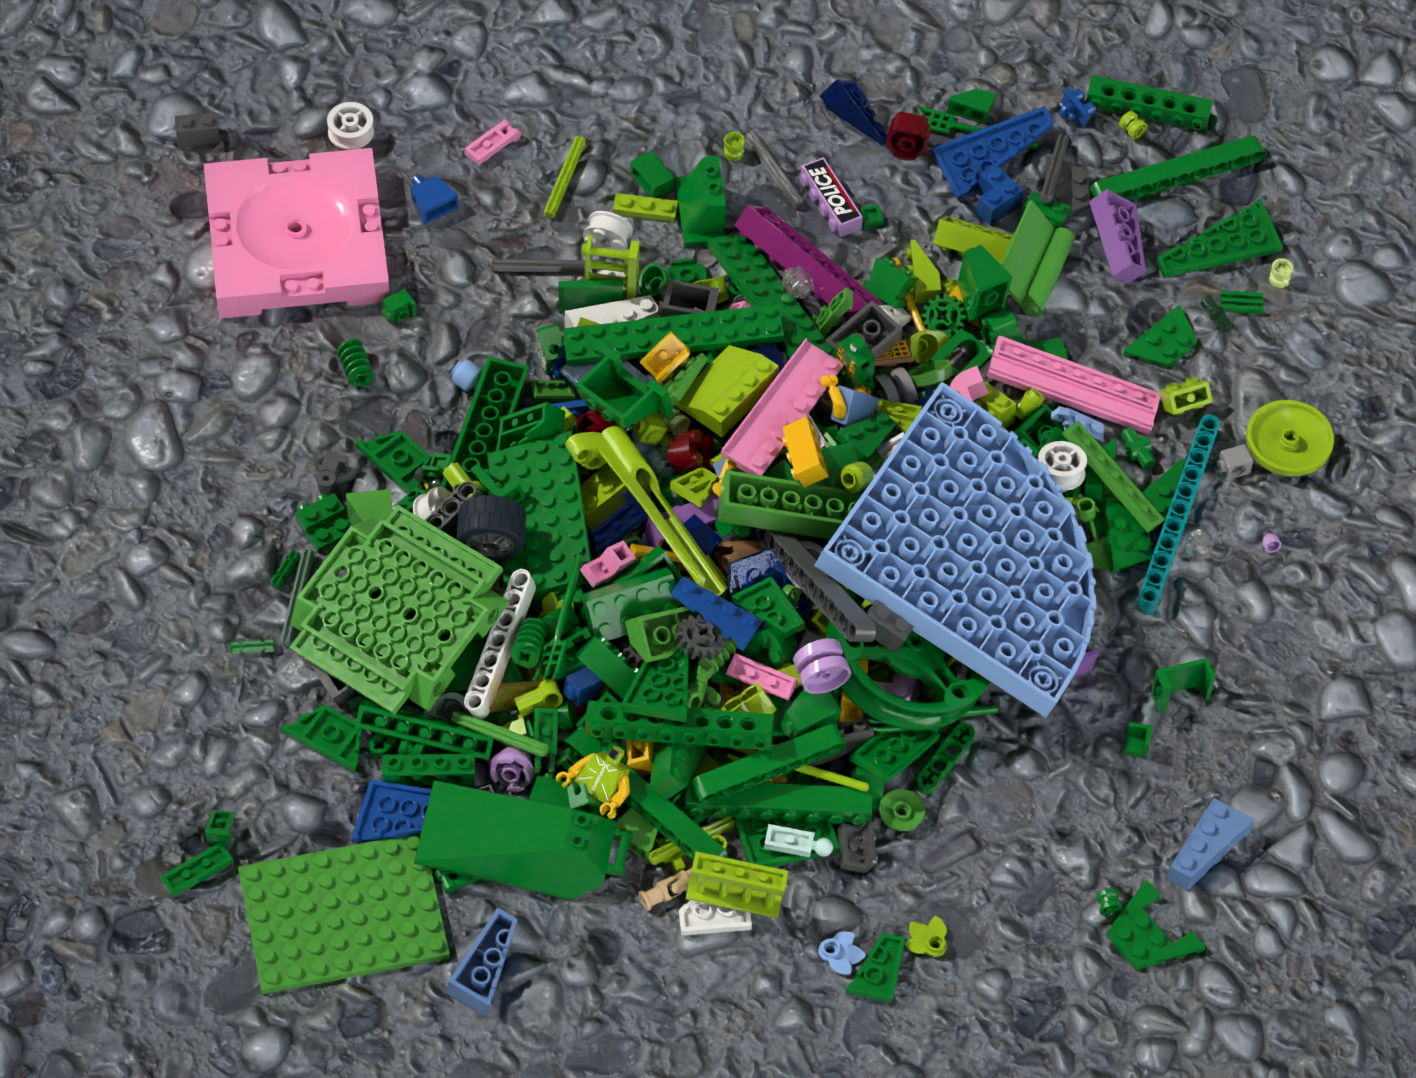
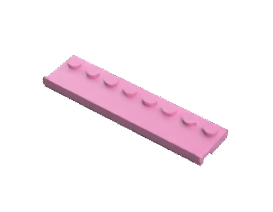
M998 336L987 377L1025 391L1035 388L1047 399L1128 428L1133 427L1134 430L1147 435L1150 434L1154 426L1153 422L1158 409L1160 393L1002 336Z
M807 338L802 342L721 451L723 459L727 457L737 464L736 467L747 474L764 475L785 446L782 437L785 436L782 427L806 417L827 390V388L821 385L820 378L824 375L837 376L844 365L808 342Z

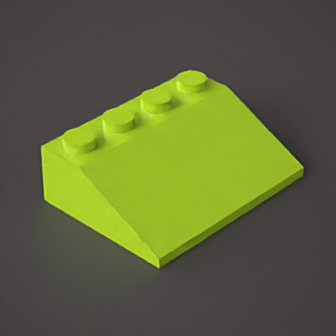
M729 345L694 379L680 402L676 403L675 406L723 438L756 405L778 376L779 366L762 354Z

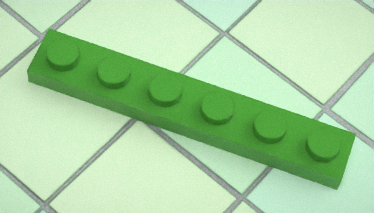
M1080 421L1064 430L1063 436L1068 442L1079 446L1085 452L1089 466L1148 533L1165 521L1162 515Z

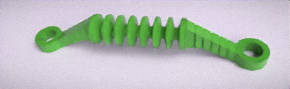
M788 584L784 586L782 592L794 607L800 599V589ZM732 638L725 639L724 642L726 644L718 657L714 656L711 661L707 657L703 661L699 658L694 690H688V708L700 709L708 679L719 671V667L724 666V661H728L730 655H734L736 649H739L737 647L738 643Z

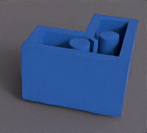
M996 164L980 174L978 190L983 195L978 197L976 213L991 226L1021 206L1024 190Z

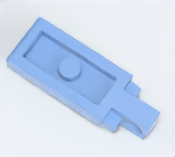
M1061 406L1051 412V419L1063 424L1064 430L1080 421L1099 444L1104 442L1103 423Z

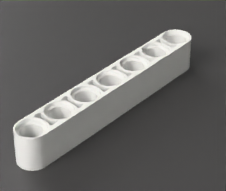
M525 569L516 570L511 575L503 596L510 603L490 630L465 696L464 704L472 716L479 719L488 716L511 657V650L520 623L526 617L536 590L533 578ZM512 621L509 625L505 626L507 622ZM504 641L502 645L497 646L498 643ZM496 662L495 665L489 667L491 663ZM489 682L485 687H481L484 683ZM477 703H481L478 707L473 708Z

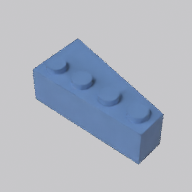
M1213 798L1171 864L1167 880L1188 891L1214 864L1220 862L1226 853L1230 850L1232 851L1244 837L1246 838L1251 833L1255 819Z
M497 907L448 981L447 994L486 1017L515 933L517 918Z

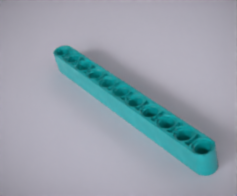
M1205 415L1200 420L1142 584L1137 608L1145 615L1153 614L1157 610L1213 450L1220 426L1219 419L1214 415Z

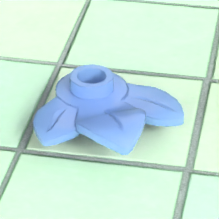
M845 931L837 933L833 939L824 940L818 949L819 956L829 962L833 971L841 975H850L851 965L860 963L866 957V954L852 944L854 933ZM831 949L834 953H827L826 950Z

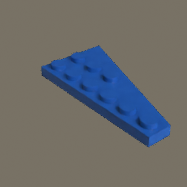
M1043 106L933 147L932 154L954 196L959 201L979 185L981 173L995 164L1001 168L1051 129L1054 122L1046 107Z
M370 780L351 837L352 844L390 838L420 836L431 789Z

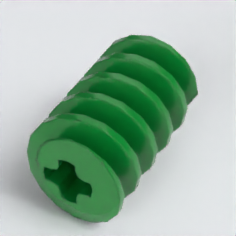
M353 338L343 342L337 349V355L340 358L348 383L352 387L357 388L368 386L373 382L375 375L361 340Z
M527 618L520 623L511 650V657L517 665L524 668H532L537 665L548 632L545 622L537 618Z

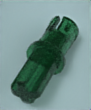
M1211 295L1201 300L1200 305L1208 312L1211 321L1215 320L1226 333L1234 328V324L1225 315L1224 308L1220 307Z

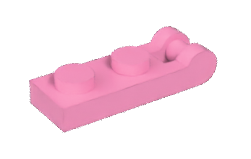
M503 120L464 148L465 154L477 165H480L512 141H517L522 133L517 128L511 127L512 124L508 120Z

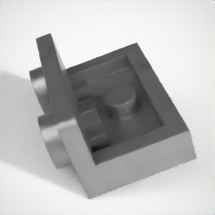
M868 822L863 827L844 823L838 826L841 869L866 873L877 863L878 859L875 848L876 833L874 832L873 823Z

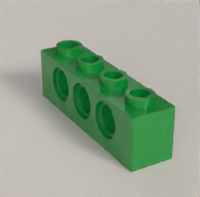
M475 754L382 755L383 782L419 788H432L435 780L464 787L467 786L468 788L475 787Z

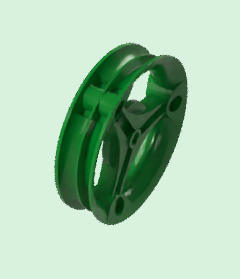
M848 589L846 591L858 606L865 601L864 598L852 590ZM829 620L826 639H836L840 642L843 656L847 659L851 669L850 678L840 688L859 709L887 725L915 731L933 730L950 725L963 717L974 706L979 696L991 682L974 670H972L969 680L958 681L944 661L946 652L913 630L897 652L894 653L875 639L871 642L848 641ZM879 645V647H864V646ZM868 659L886 662L899 674L920 679L938 697V702L919 703L892 695L878 686L865 673L858 660Z

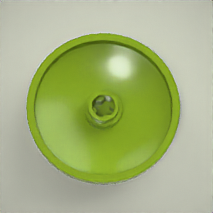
M1278 400L1260 407L1252 415L1246 431V443L1252 457L1267 470L1284 476H1303L1317 471L1328 461L1334 445V433L1327 418L1316 408L1300 401Z

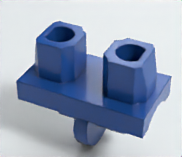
M1068 87L1063 89L1064 96L1059 104L1061 108L1059 116L1062 119L1068 117L1071 120L1075 119L1081 127L1086 126L1088 118L1095 114V106L1092 102L1084 105L1081 103L1084 101L1085 96L1080 89L1073 91Z

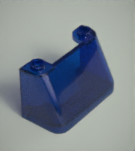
M642 486V488L644 489V491L647 493V495L649 496V498L651 499V501H652V502L654 503V505L656 506V503H655V501L653 500V498L651 497V495H650V494L645 490V488ZM628 488L626 494L621 495L626 501V505L593 531L587 525L592 561L600 558L608 547L631 537L647 524L649 515Z

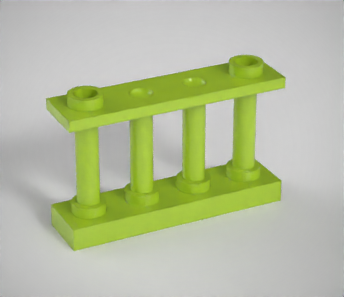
M588 235L587 244L583 243L581 256H585V281L622 279L625 288L623 290L624 300L637 298L639 294L640 242L631 241L630 249L625 251L593 247V236ZM592 255L624 259L625 264L592 260ZM592 268L624 272L625 277L592 273Z
M695 851L686 899L778 918L789 871Z

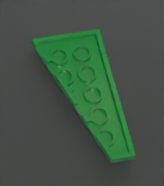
M1259 199L1249 208L1241 209L1235 216L1227 217L1204 230L1203 234L1198 237L1194 236L1188 239V242L1182 246H1176L1158 256L1157 264L1163 278H1168L1282 252L1283 245L1262 200Z
M685 648L679 649L665 659L647 663L644 660L620 704L621 712L687 723L689 653L684 654Z

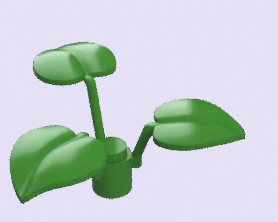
M1105 486L1103 500L1109 498L1125 507L1109 487ZM1082 498L1077 503V509H1074L1076 512L1075 518L1078 515L1080 520L1090 523L1095 542L1088 543L1086 548L1091 553L1093 568L1110 570L1106 536L1098 540L1093 521L1096 512L1098 514L1103 512V501Z

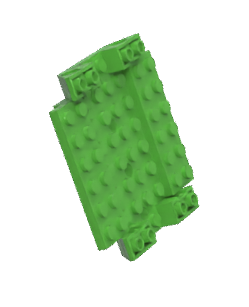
M397 505L386 521L381 518L378 522L370 518L352 525L296 598L290 625L299 630L300 634L289 648L297 655L393 715L398 712L409 696L412 702L429 712L455 677L451 666L475 634L484 638L509 605V600L492 590L488 591L503 572V568ZM341 570H347V574L343 578H337ZM381 590V595L378 598H371L374 591ZM409 612H416V615L413 619H405L406 615ZM451 633L447 641H440L442 634Z

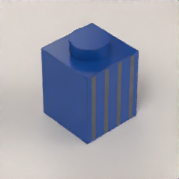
M585 667L566 676L563 693L578 707L599 697L602 680L592 670Z

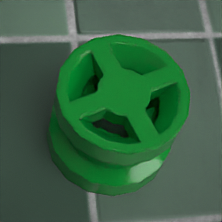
M1105 889L1096 895V900L1100 904L1099 912L1102 916H1114L1123 910L1122 903L1118 900L1120 897L1118 890Z

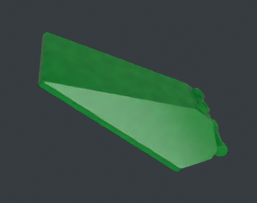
M434 780L414 864L574 901L575 898L602 886L605 874L619 877L625 875L626 867L624 863L633 832L628 829H615L617 821L595 814ZM613 839L619 840L615 864H609L608 860Z

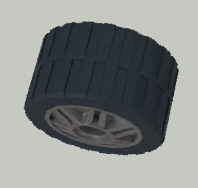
M481 495L472 497L460 505L456 540L492 561L515 557L524 549L526 510L515 500L503 496Z

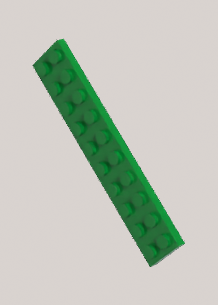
M740 233L707 239L706 246L751 307L779 304L784 342L778 343L789 358L793 356L806 338L808 342L832 356L834 350L825 342L826 339L790 292L788 293L787 287L750 239L744 238Z
M779 304L563 328L567 366L599 363L601 358L598 350L604 344L620 355L621 360L644 358L670 331L690 349V352L723 349L729 345L741 347L784 342Z

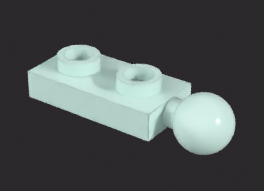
M768 824L764 849L810 857L811 850H815L819 856L826 857L833 851V844L827 838L813 841V832Z

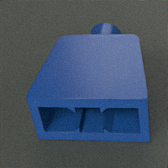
M417 175L412 179L414 186L411 188V200L424 225L458 209L457 193L438 176L425 180L422 175Z

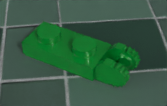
M534 708V740L549 746L547 753L549 755L548 771L550 774H554L555 756L557 755L558 708ZM535 755L534 773H540L541 757Z

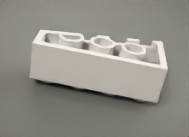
M648 295L565 311V328L577 327L580 317L599 324L658 318L661 317V314H657L658 305L652 296Z

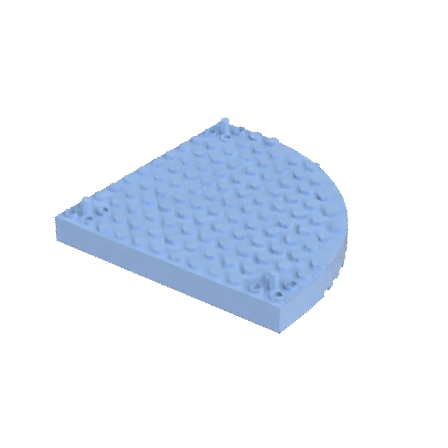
M941 382L828 542L814 566L870 603L874 604L878 600L912 624L914 632L1046 718L1076 673L1086 653L1085 650L1090 641L1091 629L1094 625L1093 615L1096 609L1094 585L1096 580L1092 574V556L1087 551L1085 544L1087 539L1082 526H1079L1075 519L1076 512L1069 500H1065L1061 493L1062 488L1060 484H1055L1050 477L1051 472L1042 461L1039 463L1032 455L1033 451L1028 446L1025 448L1017 440L1018 436L1012 431L1009 433L1003 428L1001 421Z

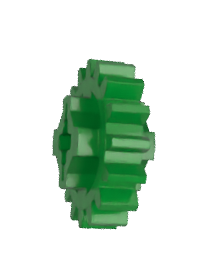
M944 293L943 298L936 295V301L929 299L928 301L931 305L923 307L927 311L921 314V317L926 319V321L922 322V325L928 327L926 330L944 332L951 339L954 336L953 334L959 331L960 327L966 328L963 321H967L968 317L963 315L966 313L965 307H962L964 303L961 300L957 301V297L954 295L951 298L947 293ZM940 312L946 314L949 323L946 320H944V318L942 317L943 315Z

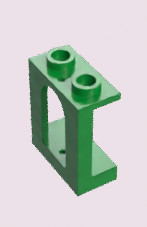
M960 329L929 362L945 360L960 345L975 354L976 356L961 371L953 367L954 374L950 378L954 379L959 373L977 366L980 370L986 363L990 362L993 349L976 339L973 334Z

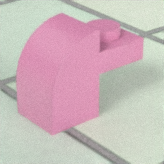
M977 366L959 373L950 385L952 389L972 402L989 394Z
M621 541L608 547L600 558L583 565L580 571L594 588L602 583H608L626 570L635 561L636 557L626 543Z

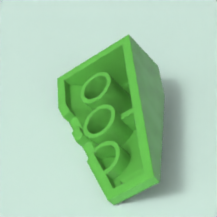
M681 607L625 621L630 644L646 663L668 658L681 649L678 648L680 641H676L675 637L677 635L676 630L682 620H688L690 615L696 619L698 614L704 619L703 615L699 612H692L687 607Z

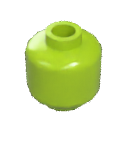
M865 462L849 464L841 472L842 485L847 491L852 493L866 490L874 478L872 468Z

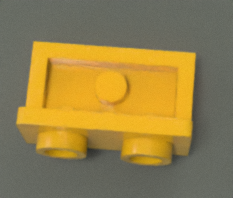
M670 331L640 363L656 378V382L660 384L663 380L667 382L674 375L673 371L678 366L682 367L690 359V349Z

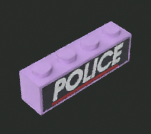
M823 157L802 165L801 175H799L800 182L803 187L806 186L811 200L819 206L820 214L828 220L831 231H835L839 238L860 231L862 229L863 217L825 158Z

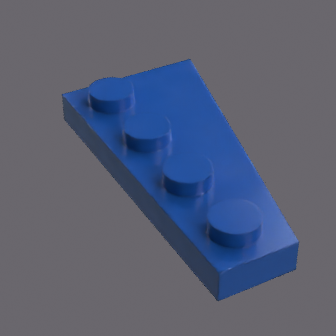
M685 577L680 579L671 594L692 612L702 614L703 620L706 623L710 622L721 629V635L726 639L732 638L738 643L737 647L744 651L763 621Z

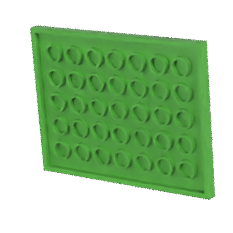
M420 836L383 839L238 867L262 995L450 959L431 867L414 864Z

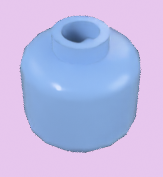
M460 360L450 374L453 375L452 382L465 392H469L471 389L476 390L483 370L470 360Z

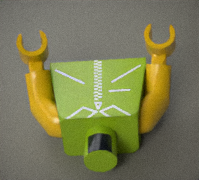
M612 746L609 753H592L570 767L568 773H558L556 781L559 782L562 778H567V781L562 784L563 788H567V785L571 784L572 778H575L574 783L579 786L580 782L585 783L588 793L604 803L600 806L602 816L605 815L607 810H610L607 816L609 819H614L616 817L615 808H619L630 793L628 777L630 770L620 762L625 751L620 747Z

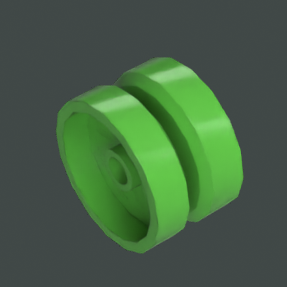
M932 361L907 371L916 388L919 405H925L941 382L950 387L953 378L950 377L954 374L951 361Z

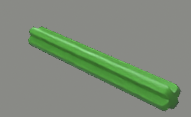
M460 711L452 713L451 722L540 757L546 756L549 746L545 743Z

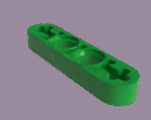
M958 724L919 773L916 787L920 793L932 794L973 743L975 729L971 724ZM965 732H968V735H965V736L961 739V743H960V742H959V739H960L961 733L964 734ZM950 746L956 747L958 753L954 755L948 754L946 748ZM937 762L943 763L946 768L942 771H938L933 767V765ZM931 774L933 776L931 784L923 785V781L927 782Z

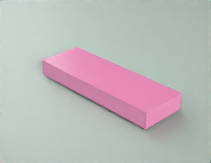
M734 653L726 675L749 685L760 683L766 692L790 701L798 679L736 653Z

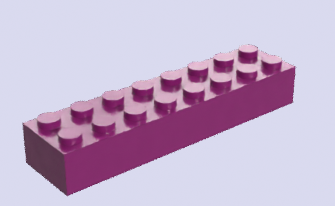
M747 205L734 225L740 230V235L746 239H751L755 243L754 246L760 251L768 253L771 261L781 264L788 275L792 277L796 275V278L800 280L799 284L806 289H811L818 300L830 305L831 300L845 287L852 290V301H854V304L848 313L845 312L842 315L845 318L844 320L848 321L871 300L878 306L885 305L770 208Z

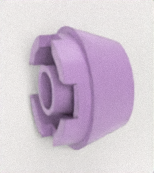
M512 745L506 747L495 755L491 761L490 775L495 783L498 781L506 786L507 791L519 792L524 790L525 786L531 784L535 778L533 755Z

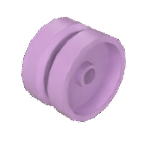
M827 638L811 642L794 655V665L798 674H800L803 688L808 693L820 694L832 691L843 685L851 676V669L847 659L844 658L840 642L836 639Z

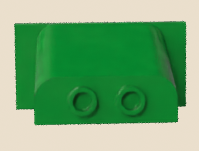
M707 156L699 161L688 176L675 177L684 248L705 247L708 238L725 236L726 201L719 156Z
M605 344L598 350L601 361L576 384L578 394L590 409H596L606 421H612L623 429L655 412L667 420L674 415L668 390L653 379L645 384L623 368L620 355Z

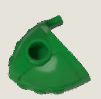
M657 263L648 264L643 268L639 278L640 293L643 296L651 295L656 301L661 299L662 288H667L668 280L670 279L668 273L661 265Z

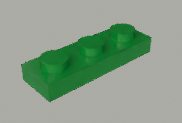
M219 842L160 876V881L171 897L174 898L233 864V858L222 843Z

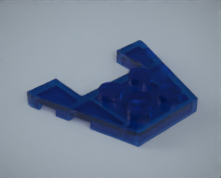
M766 549L728 562L727 564L728 588L726 589V601L733 603L737 607L739 606L732 602V595L769 577L774 579L781 590L788 584L795 585L792 584L786 575L785 569L772 549ZM800 596L796 606L798 605L796 611L808 608L806 601Z

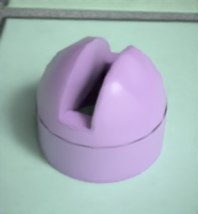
M1271 533L1265 535L1262 541V545L1267 553L1278 551L1282 545L1278 536Z

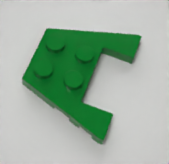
M1148 880L1144 881L1106 933L1108 940L1135 971L1162 964L1165 960L1180 959L1187 954L1194 952L1198 954L1205 950V945L1192 931L1172 943L1147 915L1144 909L1160 899V894Z

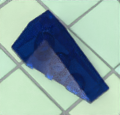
M836 79L819 95L823 100V106L828 111L833 112L880 145L886 146L888 133L883 125L874 119L876 113L867 107L866 103L869 101L855 81Z

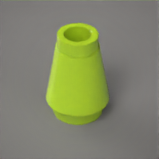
M1031 388L1030 391L1027 390L1016 408L1015 415L1024 421L1043 405L1045 397L1035 388Z

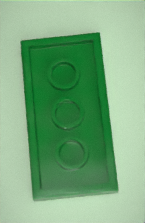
M934 730L878 732L851 755L850 761L889 783L938 741L940 734Z

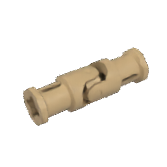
M692 868L687 871L682 870L675 876L656 883L655 887L645 892H638L639 899L644 908L649 911L652 909V906L662 901L667 902L680 895L682 891H687Z

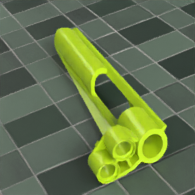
M612 426L603 430L602 433H579L567 439L565 443L566 448L575 461L590 470L597 468L598 470L606 462L610 465L647 512L696 584L717 596H720L728 588L660 492L653 470L623 428ZM637 470L668 512L670 518H663L637 481Z

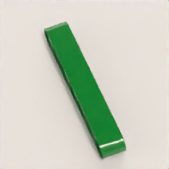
M829 724L775 745L771 750H762L695 777L691 781V785L700 803L703 805L709 804L834 755L846 747V742L837 725Z

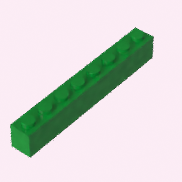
M690 779L685 787L684 814L693 817L708 815L716 818L728 816L737 817L738 819H783L788 822L806 820L810 823L829 821L832 824L848 822L855 825H863L870 822L872 815V788L864 792L851 787L760 783L703 805L700 803L691 785L693 779Z

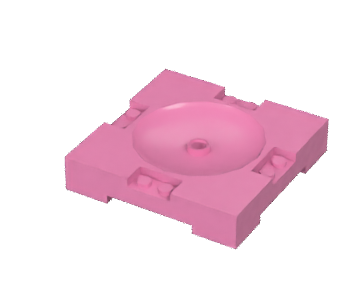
M372 148L309 154L310 159L268 163L267 158L204 164L219 319L262 315V309L347 301V306L383 303L382 300L390 296Z

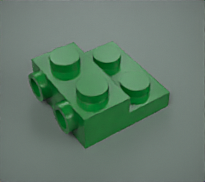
M334 493L331 495L322 494L317 498V502L311 505L304 503L295 512L297 524L317 553L338 544L353 525L345 514L344 506Z

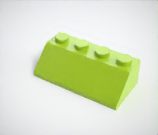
M944 216L939 219L933 244L938 245L937 248L940 250H957V254L964 256V252L968 249L982 245L1001 264L1014 235L950 216Z

